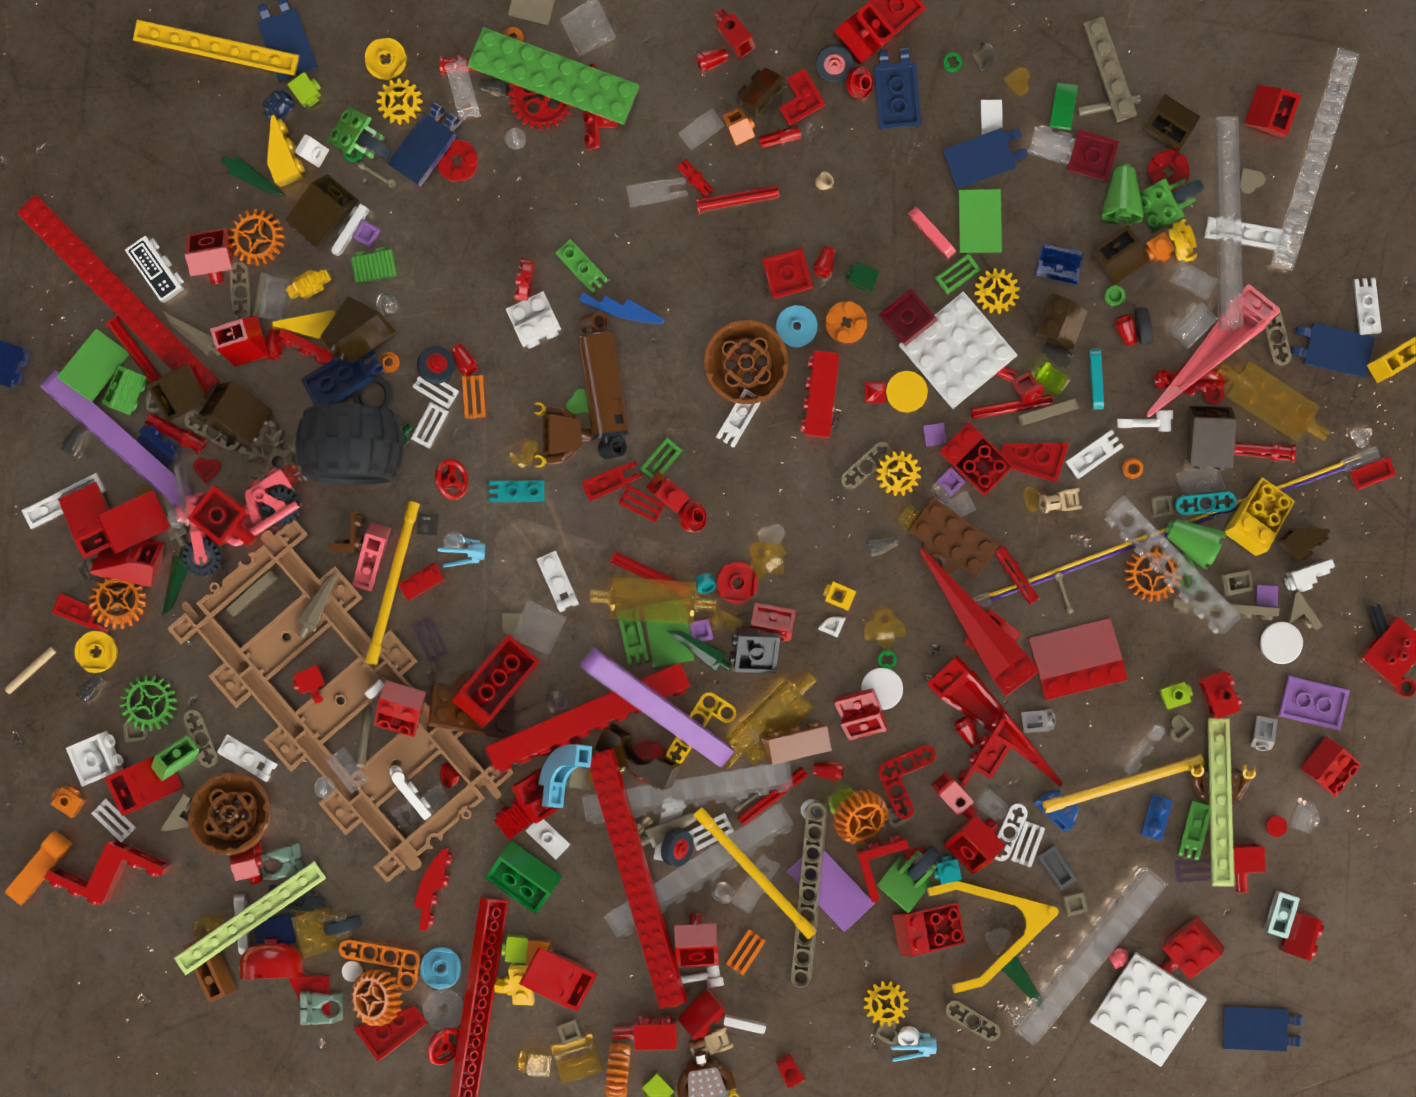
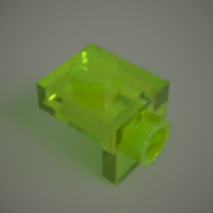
M1046 362L1044 366H1040L1035 375L1038 384L1042 383L1044 389L1057 397L1061 395L1070 382L1068 376L1052 368L1049 362Z
M851 787L838 790L839 794L832 795V801H828L831 814L836 813L835 808H838L840 801L844 802L846 796L851 797L853 791L856 792V790H851Z

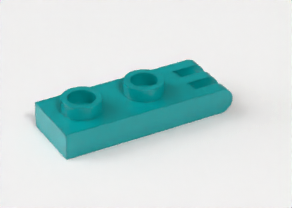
M545 480L488 481L489 486L496 485V489H488V494H497V498L490 497L488 502L545 501Z

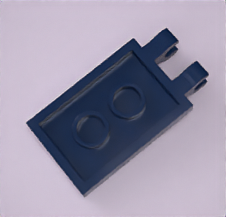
M277 0L282 14L271 17L265 3L257 6L263 20L257 22L266 48L299 55L295 76L275 72L279 83L297 77L304 72L308 73L319 69L298 10L296 8L291 10L287 0Z
M909 48L899 49L900 64H889L888 50L879 51L880 65L874 66L879 129L921 126L916 62L910 63Z
M436 102L431 106L429 115L422 114L387 163L420 187L457 137L453 132L461 123V120L450 112L445 119L444 126L438 121L444 116L446 110Z
M999 128L943 149L956 189L1016 168L1014 161L1028 157L1026 148L1011 153L1007 142L1021 137L1019 128L1004 133L1003 128Z
M1312 323L1311 328L1304 326L1296 327L1295 335L1308 337L1309 340L1307 349L1294 346L1291 349V355L1304 358V365L1366 378L1367 364L1370 362L1375 337L1359 335L1356 332Z
M374 349L353 364L346 360L341 362L334 358L328 364H324L302 378L301 381L314 406L336 404L373 381L371 375L382 373L385 369L378 359L374 358L376 356ZM365 359H372V360H371L368 364H366V365H365L364 362L362 361V360H365Z
M1224 1006L1222 1048L1287 1052V1045L1302 1047L1303 1038L1301 1036H1287L1288 1024L1303 1026L1302 1015H1288L1287 1008Z

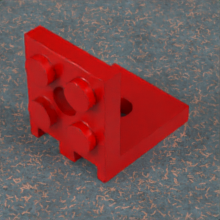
M900 834L888 837L889 841L881 843L880 840L868 843V847L856 850L872 903L880 901L868 860L909 848L905 836L901 837Z

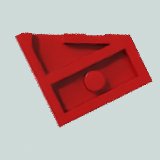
M303 975L289 978L299 1001L301 991L330 995V975ZM329 1001L321 1009L330 1017Z

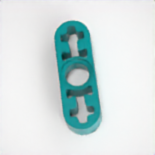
M1093 348L1089 349L1092 409H1104L1101 349Z
M1229 491L1181 495L1175 500L1174 507L1182 515L1229 511L1236 506L1237 499ZM1225 495L1231 499V502H1228V506H1225L1224 503H1216L1214 496H1217V500L1225 499ZM1204 497H1208L1211 500V505L1207 509H1202L1200 506V501ZM1193 498H1196L1195 505L1197 510H1194V506H1187L1185 511L1179 507L1183 500H1186L1187 503H1194Z

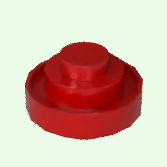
M855 67L848 73L846 87L849 94L854 98H865L871 93L873 89V76L867 68Z
M691 501L681 507L679 521L684 530L694 533L701 531L705 527L707 516L704 507L700 503Z

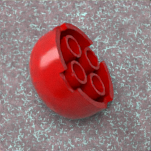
M265 939L264 944L249 947L240 959V979L303 976V959L300 952L290 944L277 943V939Z

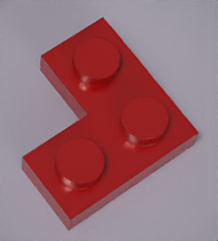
M805 68L786 79L796 96L793 100L779 107L789 127L826 106Z

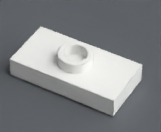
M306 134L295 150L296 154L318 168L329 152L328 148Z
M545 819L539 823H533L526 830L555 859L570 846V843Z

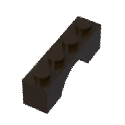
M615 724L603 728L595 747L597 751L614 747L619 767L635 773L634 775L637 778L648 781L652 784L653 788L661 791L673 786L682 766L666 755L660 756L651 762L639 758L632 749L630 733Z

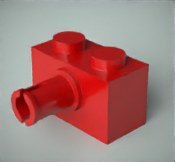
M261 841L243 853L230 855V867L235 881L248 878L251 885L259 884L262 881L260 875V867L263 866L260 854L263 853Z

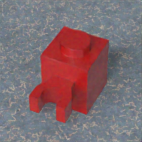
M318 664L294 673L295 679L291 681L296 692L300 690L301 694L310 691L315 704L324 700L318 687L325 685L326 682Z

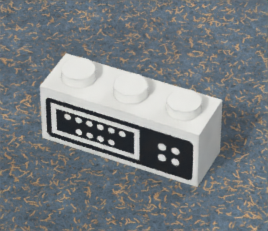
M144 236L125 249V251L159 300L165 303L185 289L182 285L184 280L178 272L174 273L171 270L170 266H172V263L166 255L162 256L158 251L160 246L156 240Z

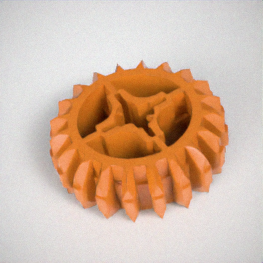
M254 209L252 216L250 211L246 210V218L239 214L238 218L241 221L239 223L236 220L232 221L236 225V229L229 228V231L234 233V235L229 236V239L235 241L230 246L231 248L237 247L233 254L237 256L241 253L240 261H244L247 257V264L251 265L253 259L256 266L260 265V259H262L264 264H268L266 257L275 260L272 253H281L280 250L276 249L277 245L284 247V243L279 242V239H284L285 235L278 234L284 228L282 226L276 227L280 222L279 219L272 221L274 217L272 213L266 217V210H262L259 215L258 209ZM258 221L252 230H243L248 223ZM264 222L270 226L273 239L264 235ZM260 232L258 235L266 240L257 239L256 242H253L254 239L249 235H257ZM240 236L248 238L249 253L242 247ZM270 244L266 251L255 254L260 245Z
M1157 545L1153 546L1152 552L1149 546H1145L1146 553L1141 548L1137 549L1140 556L1131 554L1135 561L1128 560L1126 564L1132 567L1131 569H1124V572L1131 575L1125 577V581L1132 580V583L1127 587L1130 589L1135 586L1136 589L1132 594L1137 595L1141 592V600L1148 595L1147 600L1152 602L1153 595H1155L1156 601H1160V594L1167 599L1168 594L1166 591L1174 593L1175 590L1171 586H1179V583L1174 581V579L1181 578L1180 574H1175L1176 570H1181V566L1174 567L1173 565L1178 562V559L1175 558L1171 561L1170 558L1173 553L1169 552L1167 555H1164L1166 548L1162 547L1160 552H1158ZM1151 556V561L1147 568L1137 569L1139 563L1144 558ZM1158 557L1166 562L1169 572L1160 570L1157 561ZM1155 568V571L1163 575H1157L1150 579L1151 576L1144 574L1143 571L1148 572ZM1136 575L1144 576L1147 579L1148 590L1139 584ZM1168 578L1167 583L1161 589L1154 591L1158 579Z
M102 577L103 584L97 581L95 583L97 588H91V593L94 595L89 596V601L92 602L89 604V609H95L92 611V616H98V623L105 620L104 627H108L109 623H112V629H116V624H120L121 629H124L125 622L132 626L131 619L138 621L139 616L137 614L143 615L144 610L140 607L146 606V602L142 601L146 598L145 593H141L143 587H136V583L119 581L112 578L108 580L107 577ZM123 587L120 591H113L111 588ZM130 592L135 598V604L132 609L126 602ZM103 593L109 600L105 610L100 605V598ZM114 599H121V604L118 602L114 604ZM115 611H121L122 613H124V615L114 616L110 614L114 613Z
M860 790L859 793L853 791L851 797L846 796L844 802L840 801L841 806L835 808L836 814L833 815L835 820L833 824L837 834L844 841L861 845L863 840L869 842V838H875L876 833H882L881 827L886 826L885 821L889 819L887 816L889 811L885 801L877 793H873L870 790L866 792Z
M371 969L355 978L356 983L352 985L354 991L350 993L353 999L350 1002L354 1003L355 1007L353 1010L358 1011L357 1017L362 1018L363 1023H368L371 1026H382L398 1017L397 1012L401 1010L399 1004L403 1002L400 999V995L403 993L399 992L400 984H395L396 978L391 977V972H385L382 969Z
M617 1042L611 1043L609 1047L605 1088L606 1097H626L631 1051L629 1044Z

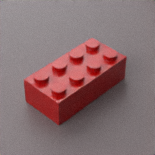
M814 350V354L809 355L808 369H812L811 376L806 378L805 389L809 390V396L804 397L803 410L807 411L806 418H802L800 431H804V436L830 438L840 353Z
M508 634L451 700L481 727H484L493 719L540 661Z

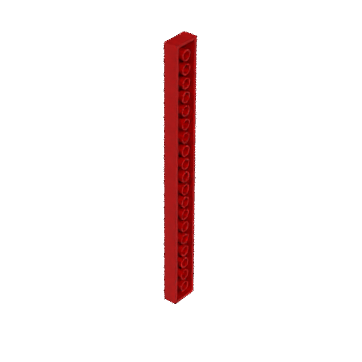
M34 195L17 212L171 370L188 363L206 395L220 382L39 196Z
M614 747L592 753L590 773L659 1008L662 1009L685 1003L688 999Z
M480 897L449 1097H478L495 991L494 984L497 978L508 908V900Z

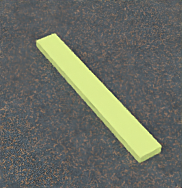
M1208 718L1212 886H1234L1230 718Z
M312 862L174 958L185 975L189 974L325 880L326 877L316 862Z

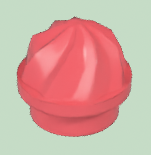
M1122 948L1112 949L1111 953L1107 955L1115 969L1123 968L1129 958L1128 952Z

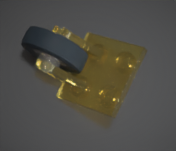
M329 907L291 918L302 959L339 948L338 940L351 937V930L362 926L359 915L347 917L346 912L331 915Z

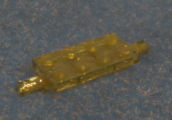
M1251 361L1240 372L1227 364V362H1224L1221 366L1222 368L1218 370V374L1233 382V386L1226 396L1228 399L1291 440L1298 442L1304 432L1307 433L1309 431L1324 442L1327 438L1326 435L1330 434V429L1315 421L1316 418L1314 417L1320 406Z
M612 577V589L610 591L593 589L590 591V595L599 596V598L590 597V603L609 604V619L693 625L694 612H697V610L716 611V606L707 605L716 604V598H699L696 595L695 582Z
M809 672L795 685H791L785 679L726 738L735 750L724 764L728 770L740 757H745L756 766L765 757L762 737L768 736V733L773 731H780V733L788 731V728L796 726L814 708L804 698V693L817 682Z

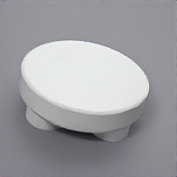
M1287 622L1269 624L1260 637L1262 654L1268 660L1278 664H1286L1295 660L1303 647L1300 631L1294 625Z
M887 668L871 670L863 678L861 684V691L874 688L882 710L894 707L900 701L903 694V684L900 677L894 671Z

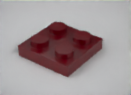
M1079 129L1066 171L1107 182L1119 141Z
M912 288L879 314L880 318L904 346H907L938 321L937 317Z

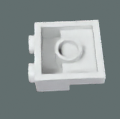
M544 291L530 297L528 301L523 300L506 309L523 347L533 348L540 344L539 340L545 337L548 340L559 335L558 331L562 330Z
M1324 559L1285 573L1287 578H1284L1287 589H1297V591L1301 592L1312 589V584L1317 583L1316 576L1320 577L1331 573L1329 569L1335 567L1333 560Z
M108 731L66 748L81 786L123 770V758L120 754L116 753L114 748L115 739L111 734H108Z

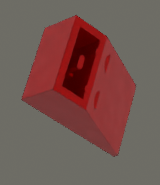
M970 422L938 452L984 496L1014 467Z
M97 482L58 499L73 539L83 559L110 547L97 518V515L110 508Z
M146 539L116 554L113 553L111 547H108L98 553L90 574L151 587L163 562L164 543Z
M152 756L106 777L105 780L121 815L124 816L183 789L177 773L162 781L151 768L155 757Z
M959 902L915 909L909 913L905 911L893 914L900 956L913 957L966 944Z
M538 947L519 984L562 1006L578 1011L597 974L583 963Z

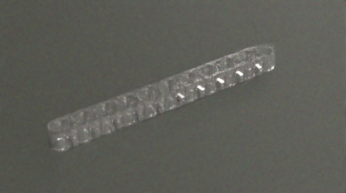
M1339 47L1335 54L1271 265L1290 271L1294 268L1360 53Z

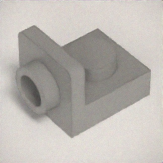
M1052 708L1021 712L1024 733L1054 729L1056 716Z
M1257 716L1250 746L1256 747L1260 751L1271 750L1275 744L1278 720Z

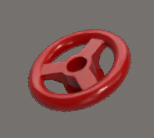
M445 459L436 468L435 483L439 492L445 498L457 500L463 497L467 491L468 475L464 466L459 461ZM448 465L447 471L442 473L443 468ZM455 467L461 474L462 483L458 481L455 475ZM455 487L459 492L452 494L446 489Z
M453 1027L445 1028L432 1036L427 1048V1057L431 1063L443 1065L455 1057L459 1036L458 1029ZM449 1034L456 1036V1045L449 1042ZM451 1051L446 1057L437 1059L442 1053Z

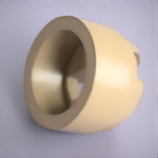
M822 172L815 179V184L820 190H827L834 184V180L828 172Z

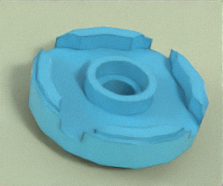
M794 305L780 313L776 322V331L782 341L788 346L802 347L814 339L818 323L811 310L804 306ZM794 323H800L801 328L795 330L793 328Z
M444 947L433 948L424 955L420 963V975L424 982L431 988L438 990L448 989L455 985L462 972L461 961L457 954L451 949ZM439 966L445 967L443 972H438Z

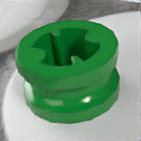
M949 53L943 59V67L949 72H955L962 66V58L957 53ZM951 57H955L958 66L954 65V68H951L947 59L949 58L950 60Z
M343 151L344 157L349 162L356 163L362 159L363 153L360 151L356 152V158L353 156L349 158V154Z
M885 650L878 655V663L882 668L891 669L895 666L897 658L892 651ZM884 654L886 656L892 655L893 659L891 661L893 662L891 665L887 663L885 665L882 664L881 660H884L882 659Z

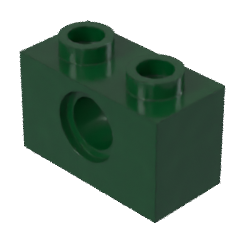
M856 262L855 266H850L846 275V279L849 280L847 285L871 294L880 271Z

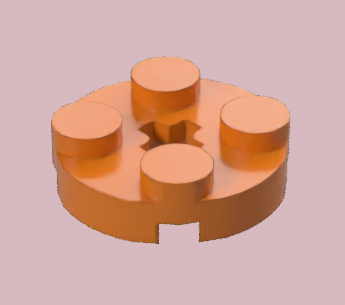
M851 301L835 304L826 316V330L832 339L841 343L856 342L864 335L867 328L866 313L859 305ZM843 317L852 319L850 328L841 326Z

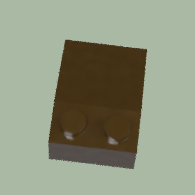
M766 67L762 71L758 69L751 77L753 81L748 86L743 85L737 92V102L755 118L784 87V77Z

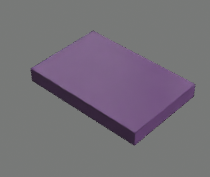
M1287 675L1278 716L1340 731L1350 690Z

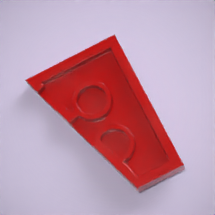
M1069 442L1002 444L1000 453L1014 465L1013 470L1057 483Z

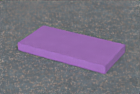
M811 847L808 850L811 857H818L819 853L816 848ZM824 850L819 906L845 932L875 903L871 902L870 897ZM802 857L787 870L799 885ZM808 868L806 870L808 877L815 878L817 876L814 869ZM811 889L805 890L812 899L815 897Z

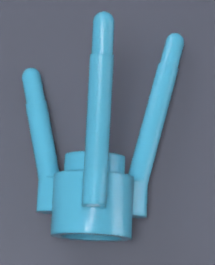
M449 534V538L472 545H468V549L437 548L438 552L468 553V557H472L470 559L445 563L442 565L443 568L479 563V560L485 559V543H480V540Z
M919 1032V1037L922 1039H919L918 1045L891 1046V1050L919 1051L918 1053L894 1057L892 1061L930 1057V1054H936V1037H930V1033Z

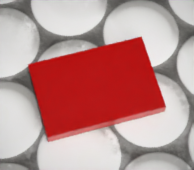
M154 490L97 515L114 554L171 528Z

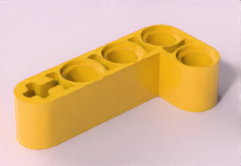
M706 692L701 696L689 716L692 718L695 714H701L704 717V722L701 725L705 727L712 715L725 723L733 721L736 717V709L731 703L715 693ZM706 696H712L715 699L713 707H706L704 705L703 699ZM724 707H729L733 710L731 718L726 719L722 717L721 710ZM676 736L666 756L672 759L673 755L670 752H676L679 745H675V743L678 741L681 746L688 748L686 751L682 748L679 754L682 758L674 760L681 764L692 747Z

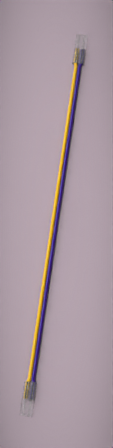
M1375 446L1345 457L1337 464L1275 487L1282 492H1286L1340 471L1347 472L1380 460L1381 457ZM1245 498L1238 500L1232 510L1203 513L1184 521L1200 524L1237 510ZM1166 528L1029 578L1028 581L1031 586L1055 578L1054 575L1057 572H1061L1064 575L1167 536ZM1013 584L992 593L986 591L971 598L983 608L991 605L994 600L1020 590Z

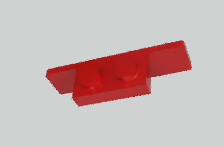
M589 64V65H587V66H590V67H593V68L597 69L596 64ZM585 111L583 121L585 123L584 142L586 150L599 148V128H616L617 122Z
M1001 713L999 717H994L990 724V732L988 735L984 734L979 742L980 748L977 752L974 751L968 760L970 764L966 770L962 769L959 773L957 780H959L958 785L962 789H964L975 770L991 779L1013 745L1011 741L998 734L1007 719L1005 714Z

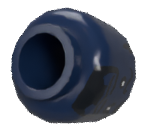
M274 90L263 101V108L265 110L263 113L269 120H271L272 115H275L283 121L294 109V100L286 91Z

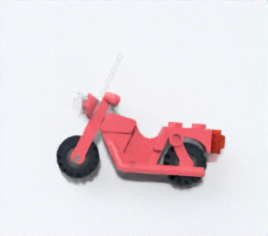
M177 462L174 464L181 506H176L174 511H168L169 516L167 520L173 528L181 529L183 524L190 526L192 542L183 551L182 561L185 563L184 567L188 569L190 574L193 573L194 576H209L220 567L222 551L219 549L218 544H215L212 539H207L205 533L187 519L198 505V502L206 494L198 492L190 495L184 463ZM289 463L280 470L275 467L266 473V479L260 481L258 478L248 485L250 489L245 492L247 503L244 507L251 512L244 519L242 525L252 534L257 535L273 524L281 526L290 524L299 516L302 507L301 499L291 489V487L302 481L300 479L302 474L296 465L292 466ZM277 484L286 485L288 487H276L271 491H269L268 487ZM261 501H262V503H263V506H262V510L264 511L263 514H264L265 517H267V518L264 519L263 521H262V519H261V514H260V509H259V508H260L259 502H261ZM235 535L231 536L227 543L233 546H240L244 543Z

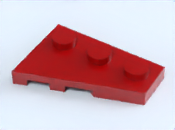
M417 1006L397 1012L398 1017L392 1019L388 1024L371 1026L367 1023L353 1028L378 1062L429 1023Z

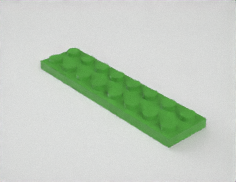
M484 27L468 62V68L622 125L626 122L639 90V84Z

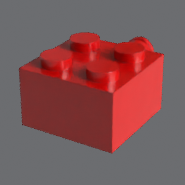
M213 485L187 517L190 522L219 545H225L229 538L235 535L249 547L257 537L242 525V522L251 511L218 485Z
M1220 669L1197 678L1211 718L1220 719L1241 711L1239 706L1242 705L1239 694H1235L1232 686L1235 685L1231 673L1228 674L1227 671Z
M1197 915L1165 940L1162 948L1170 958L1159 965V967L1169 973L1180 968L1190 980L1220 958L1225 946Z
M650 1015L639 1016V1019H635L632 1026H613V1039H632L634 1041V1051L677 1049V1018H672V1015H660L659 1019H651Z

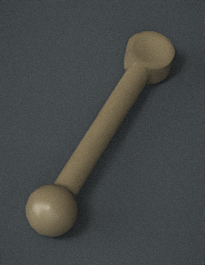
M363 161L357 163L358 169H364L386 182L390 188L395 187V180L387 179L367 167Z
M1057 572L1054 577L1060 585L1066 604L1065 611L1067 614H1071L1074 609L1070 606L1062 581L1063 574Z
M765 784L763 789L743 803L736 804L734 811L740 812L744 806L764 792H770L771 786Z

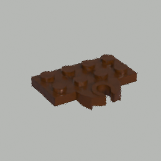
M933 496L908 529V532L924 542L921 547L933 559L939 558L941 560L940 566L947 574L953 573L960 567L976 578L1000 546L997 541ZM920 551L922 563L928 569L929 566Z
M472 670L462 673L453 682L452 686L436 683L432 685L428 726L501 739L511 735L513 697L508 699L493 719L484 727H481L451 700L470 678Z

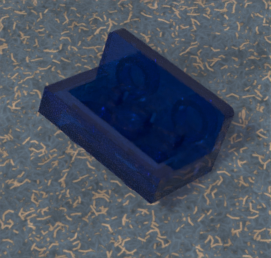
M1043 244L1039 255L1036 276L1077 284L1084 253L1076 249H1065L1053 244Z
M144 425L139 431L141 435L136 441L166 468L180 455L176 450L177 446L169 439L165 441L160 436L162 433L153 425L151 427Z

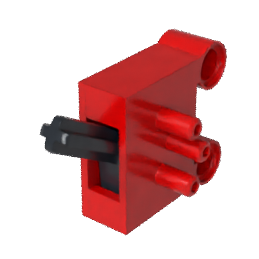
M1372 605L1369 607V611L1378 636L1359 658L1393 686L1397 695L1411 697L1416 692V684L1413 680L1402 677L1416 662V631L1397 616L1387 625L1381 605ZM1403 682L1409 684V690L1406 693H1402L1400 689Z

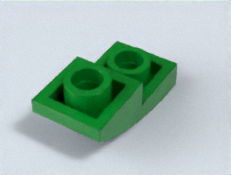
M1057 83L1050 127L1071 130L1078 93L1077 85Z

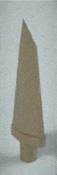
M163 311L168 323L199 348L203 354L209 356L213 352L219 357L222 355L216 350L212 335Z
M157 491L160 505L171 527L168 529L170 540L176 539L179 548L186 546L187 542L184 535L189 533L188 529L182 523L183 521L180 523L175 517L174 513L177 514L175 506Z
M338 573L325 580L302 616L298 619L297 623L302 626L297 635L305 638L309 629L314 632L316 631Z
M697 811L644 829L647 835L640 838L642 846L651 843L653 848L658 846L673 829H683L695 822L697 819L693 815Z

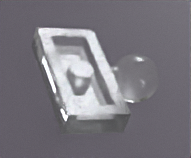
M939 484L935 488V496L939 500H943L944 503L942 504L961 517L977 510L966 490L951 498V488L947 484Z

